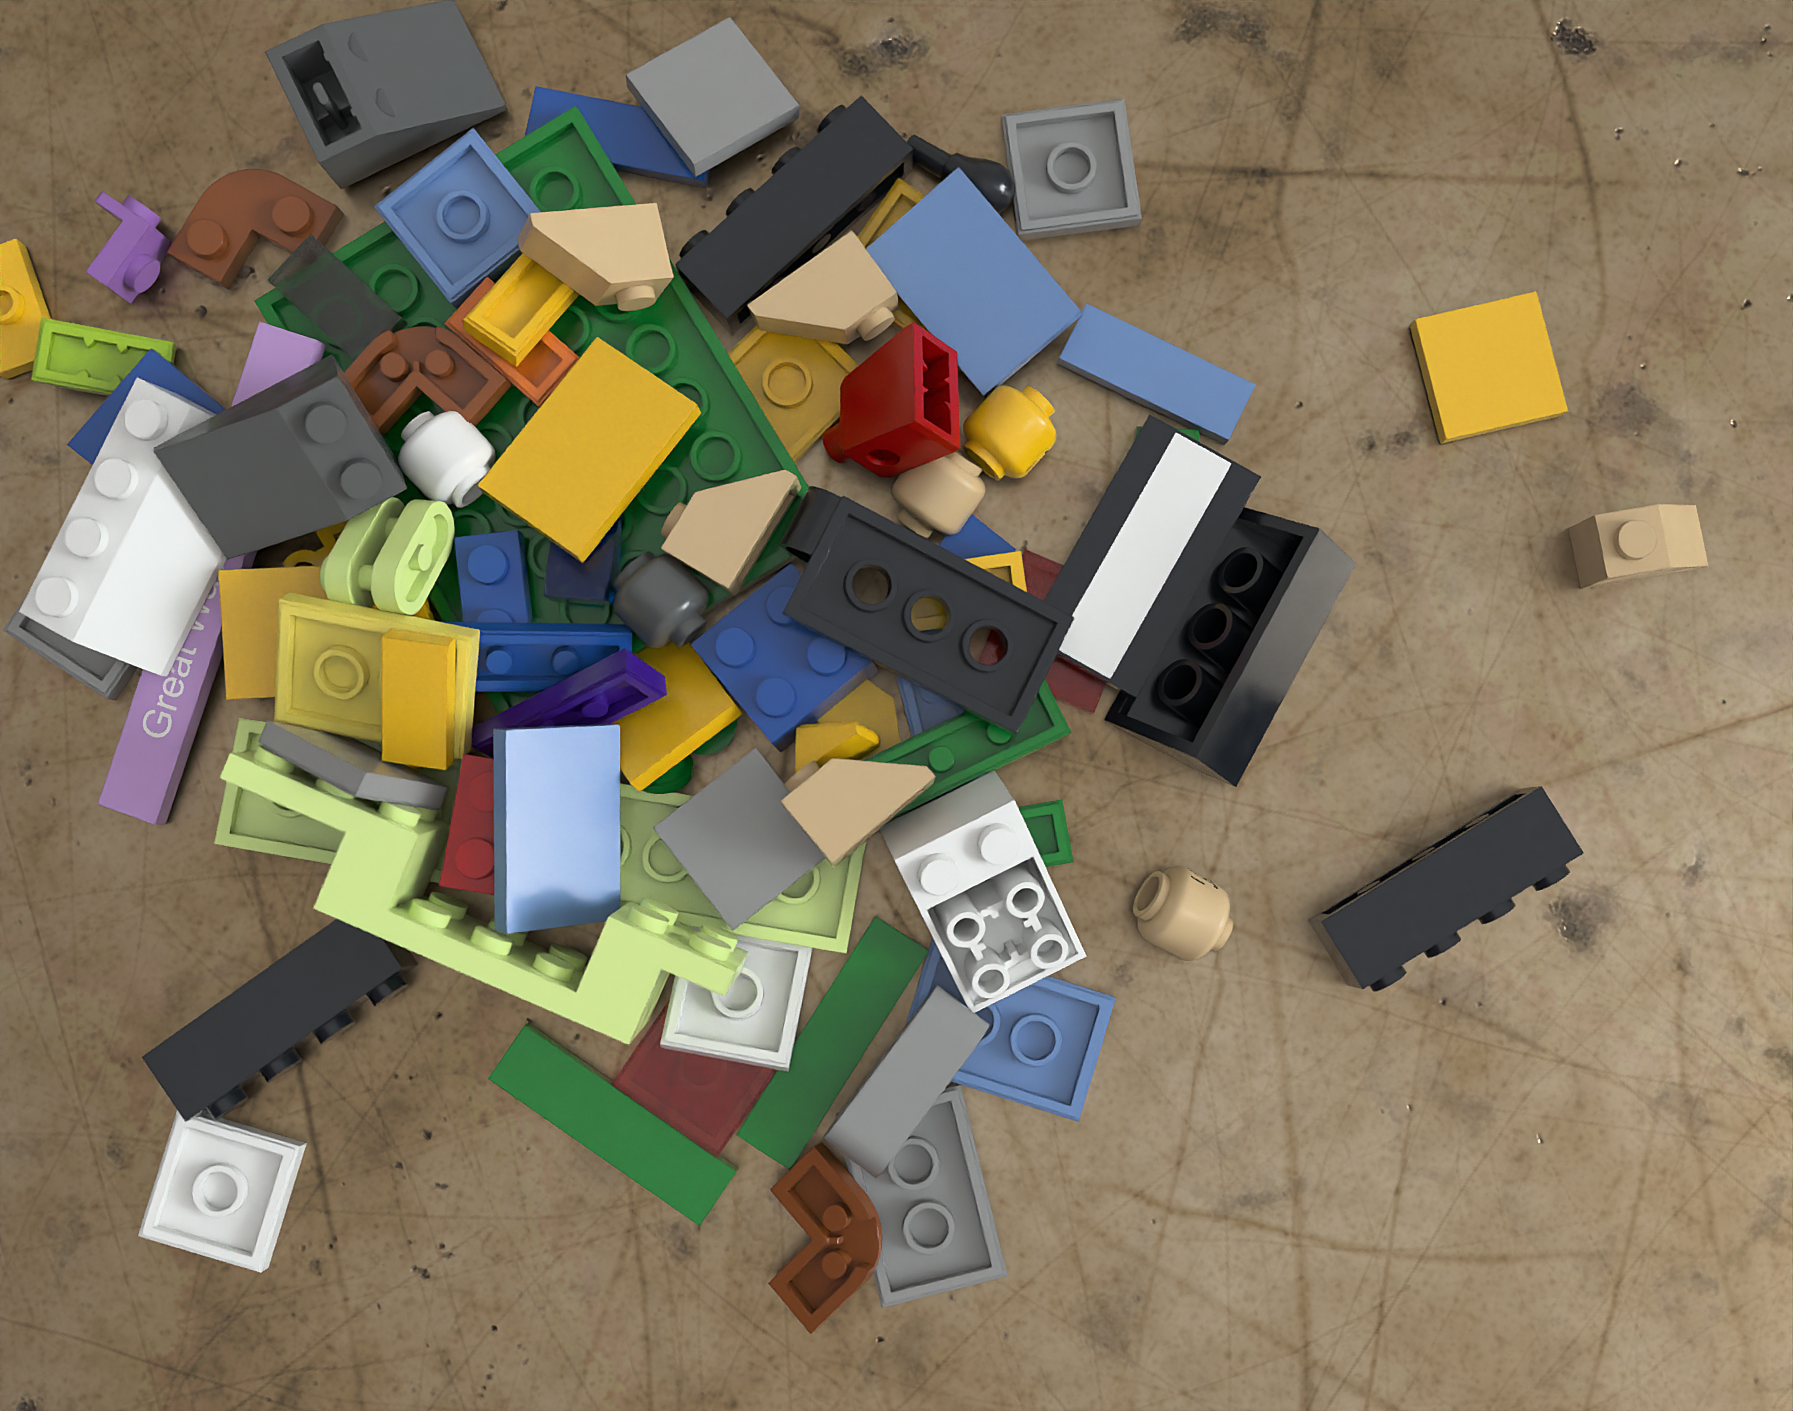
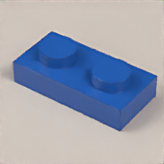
M519 530L455 537L463 622L533 623L523 533Z

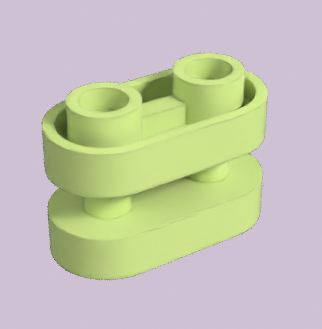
M391 497L349 519L329 556L324 559L320 569V583L328 599L371 608L375 604L379 610L403 615L417 613L426 601L453 547L455 526L450 508L442 501L414 499L405 506L400 499Z

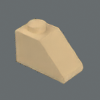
M657 203L530 213L517 237L521 252L595 306L617 304L618 309L622 311L647 308L656 302L674 278Z
M853 231L847 233L747 305L754 322L761 331L849 344L860 335L864 341L879 335L895 320L892 313L899 308L897 291Z
M781 470L695 492L687 505L679 502L667 517L661 530V535L667 539L661 549L666 554L685 564L690 570L736 596L800 491L801 485L797 476L787 470Z
M1656 504L1597 514L1568 528L1581 589L1695 570L1708 566L1696 505Z
M832 758L820 768L815 761H812L785 783L784 787L790 794L781 800V803L787 813L834 868L934 784L935 775L927 766Z

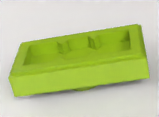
M41 317L31 380L39 384L110 396L151 348L174 365L177 345L174 342Z

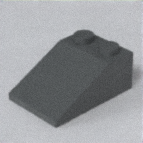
M333 354L154 447L155 455L227 559H232L347 521L407 489L396 457Z

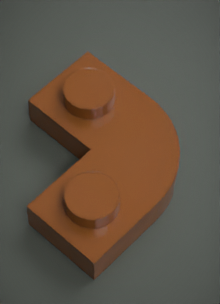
M264 169L238 170L221 177L205 190L167 253L176 261L229 290L260 237L312 266L315 264L344 213L336 205L278 173Z
M426 326L411 327L395 333L388 329L376 337L344 372L383 437L423 392L445 412L455 411L468 423H472L476 427L512 386L505 377L459 337L440 326H437V328Z
M823 1142L812 1147L770 1189L812 1239L768 1283L810 1334L819 1329L870 1279L877 1267L882 1250L881 1222L874 1204Z

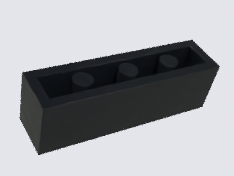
M862 95L848 108L844 105H839L829 112L818 126V135L802 149L795 146L785 152L773 166L771 171L772 177L756 191L749 188L740 193L730 203L725 213L727 217L710 233L707 230L698 232L681 249L679 254L681 259L675 264L679 275L689 291L732 336L752 318L747 306L749 303L835 243L887 195L898 178L904 180L913 172V148Z
M1542 786L1521 788L1309 918L1308 921L1346 983L1359 989L1370 986L1371 990L1376 992L1401 979L1407 973L1403 964L1424 952L1427 958H1432L1455 946L1461 940L1457 931L1476 919L1483 925L1510 912L1516 906L1512 897L1523 890L1533 886L1535 891H1540L1565 878L1570 873L1566 864L1584 852Z
M336 919L142 1056V1058L185 1122L206 1114H210L212 1119L216 1121L248 1099L243 1089L263 1075L267 1083L300 1063L302 1059L296 1051L311 1040L317 1038L320 1044L323 1045L352 1026L355 1021L349 1013L370 999L374 1007L399 993L408 985L403 975L417 966L418 963L408 949Z

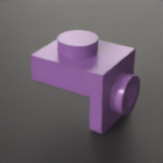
M101 191L95 202L120 221L121 224L86 270V273L131 304L139 293L149 289L156 281L160 272V263L168 254L167 251L172 242L156 229L161 218L129 195L120 204Z

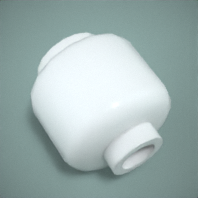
M427 411L415 417L404 428L401 437L405 443L401 448L398 463L402 472L428 500L442 501L447 505L454 503L457 507L462 508L483 494L477 485L493 467L496 461V453L491 443L472 423H468L455 411H447L435 416L430 411Z

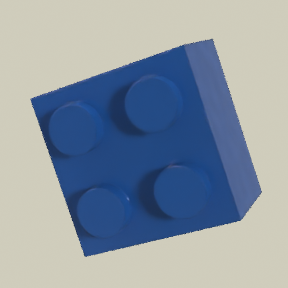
M792 563L788 564L691 643V646L780 752L796 741V727L804 724L818 723L817 720L864 681L870 680L878 673L873 662L820 636L782 614L801 577V573Z

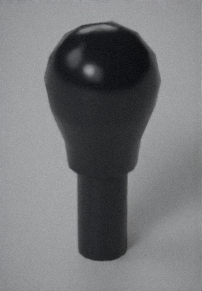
M912 135L908 139L907 143L913 148V163L939 176L941 182L959 167L998 214L1009 207L1015 193V187L1010 171L1002 164L988 159L967 157L957 152L951 155L916 135Z

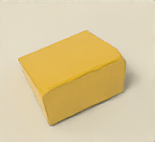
M856 721L800 725V727H796L795 772L797 773L812 761H815L821 768L832 758L860 760L880 746V736Z

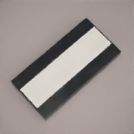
M1149 415L1044 599L1046 603L1075 617L1056 656L1125 695L1136 699L1261 476L1156 417Z

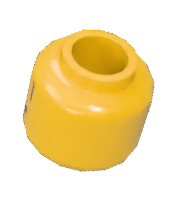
M1007 385L996 387L964 421L963 431L967 442L962 446L963 450L983 467L982 471L997 481L1001 480L1004 475L1013 479L1022 478L1028 474L1056 442V430L1049 419L1054 413V408L1040 392L1031 386H1026L1021 392Z

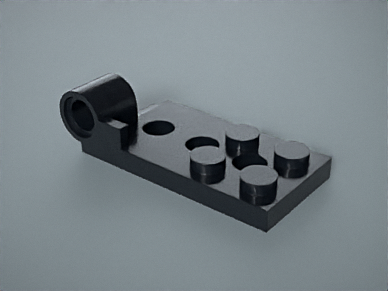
M809 486L779 544L789 554L807 563L782 613L783 615L1012 735L1018 734L1075 617L859 503L815 486ZM874 568L885 576L888 583V592L881 603L867 604L856 597L852 581L858 570ZM931 598L939 602L943 607L946 619L939 633L927 635L918 631L913 625L911 610L918 599ZM978 628L991 629L1001 638L1003 651L999 660L993 665L981 664L971 655L969 641L972 634Z

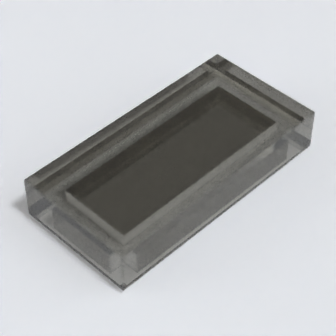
M312 234L300 244L268 279L275 288L354 360L381 333L388 329L395 333L402 330L408 324L406 320Z

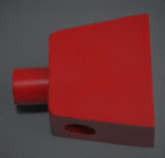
M915 322L904 327L850 372L840 385V422L823 433V445L828 455L834 461L841 464L852 459L878 476L890 478L959 450L957 351Z

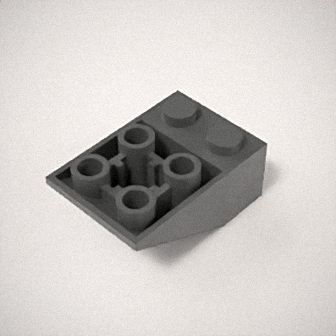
M443 0L325 23L265 51L318 163L340 189L508 109L454 0Z

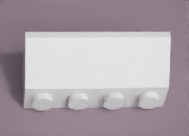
M138 377L136 378L19 610L20 613L72 642L157 675L168 676L218 577V570L222 569L227 558L155 455L154 447L217 414L177 393Z

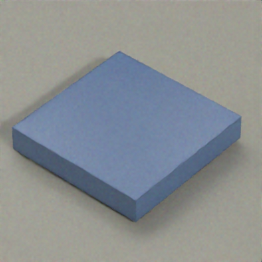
M474 128L374 206L456 309L463 304L486 277L493 281L520 257L523 252L519 249L517 237L529 214L540 212Z

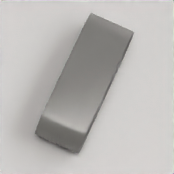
M936 985L836 1117L823 1138L874 1178H877L895 1157L973 1052L990 1024L940 986Z

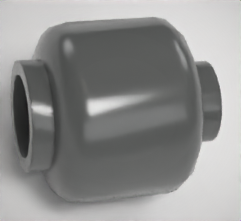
M651 552L642 554L632 561L612 584L613 588L617 591L613 600L614 612L648 648H660L670 642H673L678 648H682L692 641L707 625V621L701 616L709 601L707 588L685 564L669 554H661L656 557Z

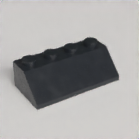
M1244 507L1136 699H1133L1119 691L1104 720L1189 768L1237 787L1353 571L1356 562L1320 528Z

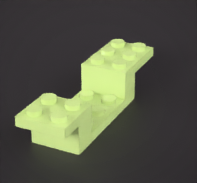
M259 745L255 751L230 753L220 775L222 780L345 832L313 909L629 1045L649 1022L670 973L725 996L739 976L749 953L736 947L739 938L734 934L706 923L702 924L700 931L676 921L679 912L674 908L659 901L643 897L640 904L630 901L608 916L590 961L585 966L588 958L567 946L551 944L548 950L525 940L528 934L527 931L511 934L495 931L494 918H491L488 924L465 914L468 905L454 897L439 892H431L429 898L423 896L447 841L450 829L449 822L436 817L439 808L432 810L354 797L264 749L262 745Z

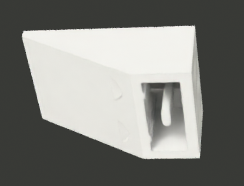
M995 770L885 824L879 829L967 1007L974 1013L1086 957L1018 806Z

